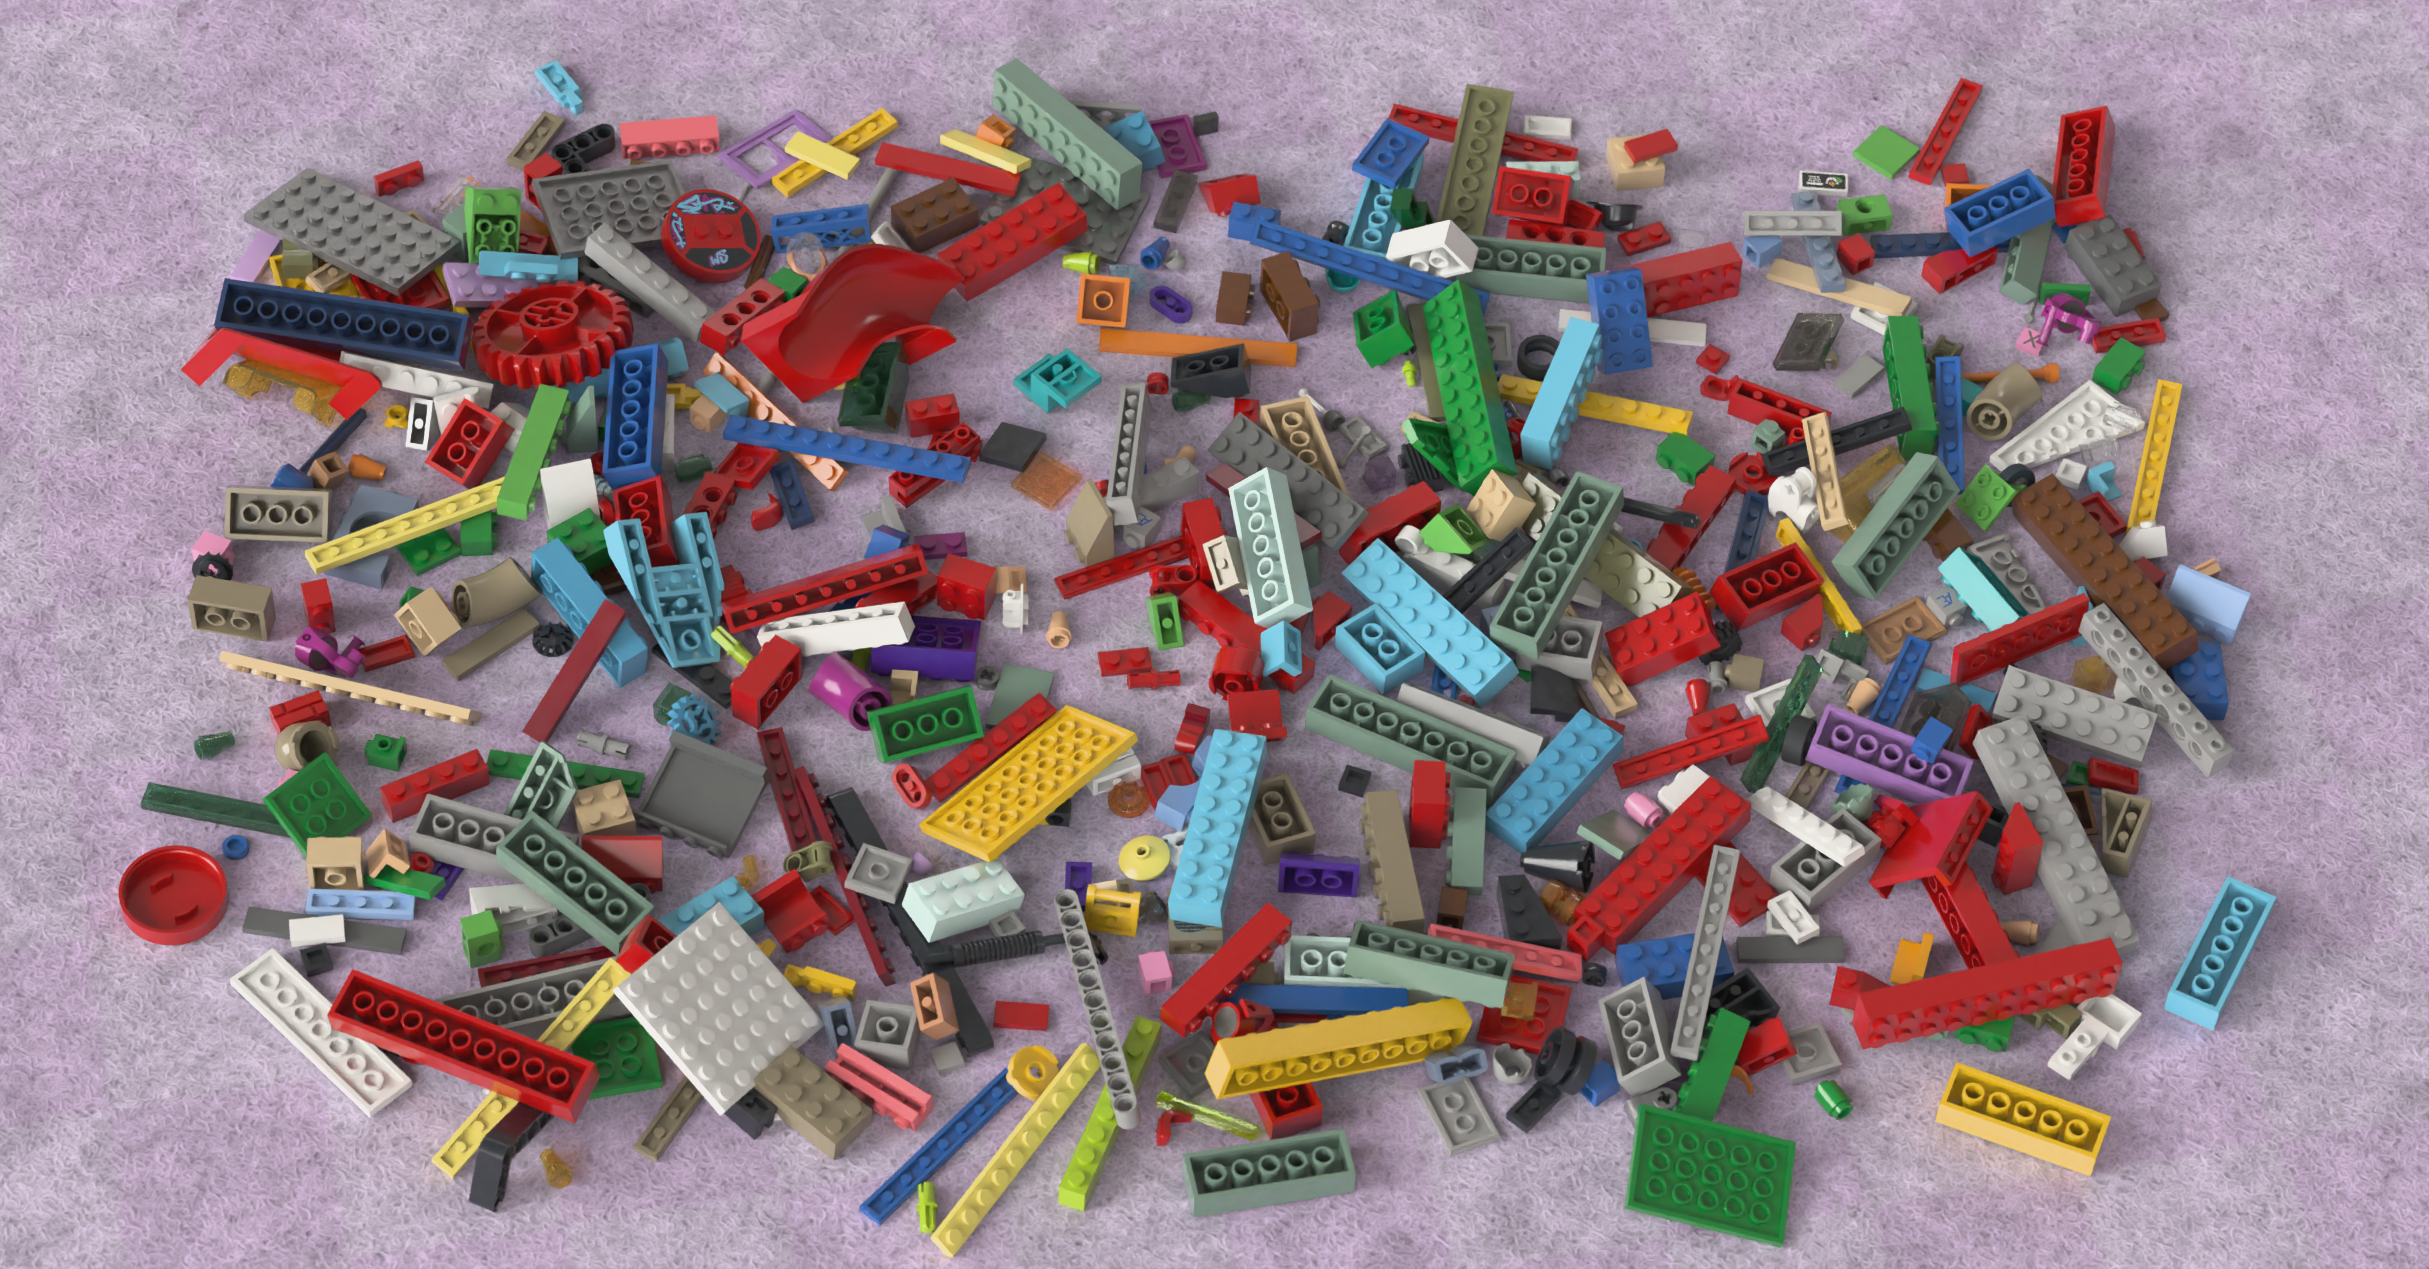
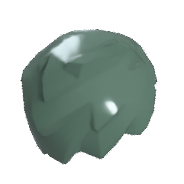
M1860 783L1856 786L1852 784L1835 801L1830 802V807L1834 814L1844 808L1858 821L1864 822L1874 812L1875 789L1869 784L1864 785Z

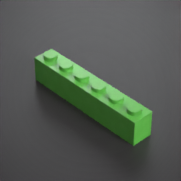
M543 384L539 385L497 496V514L527 521L530 511H535L537 505L536 494L537 492H542L540 469L551 467L552 459L550 457L551 454H556L558 435H563L565 430V416H570L573 402L569 401V390Z

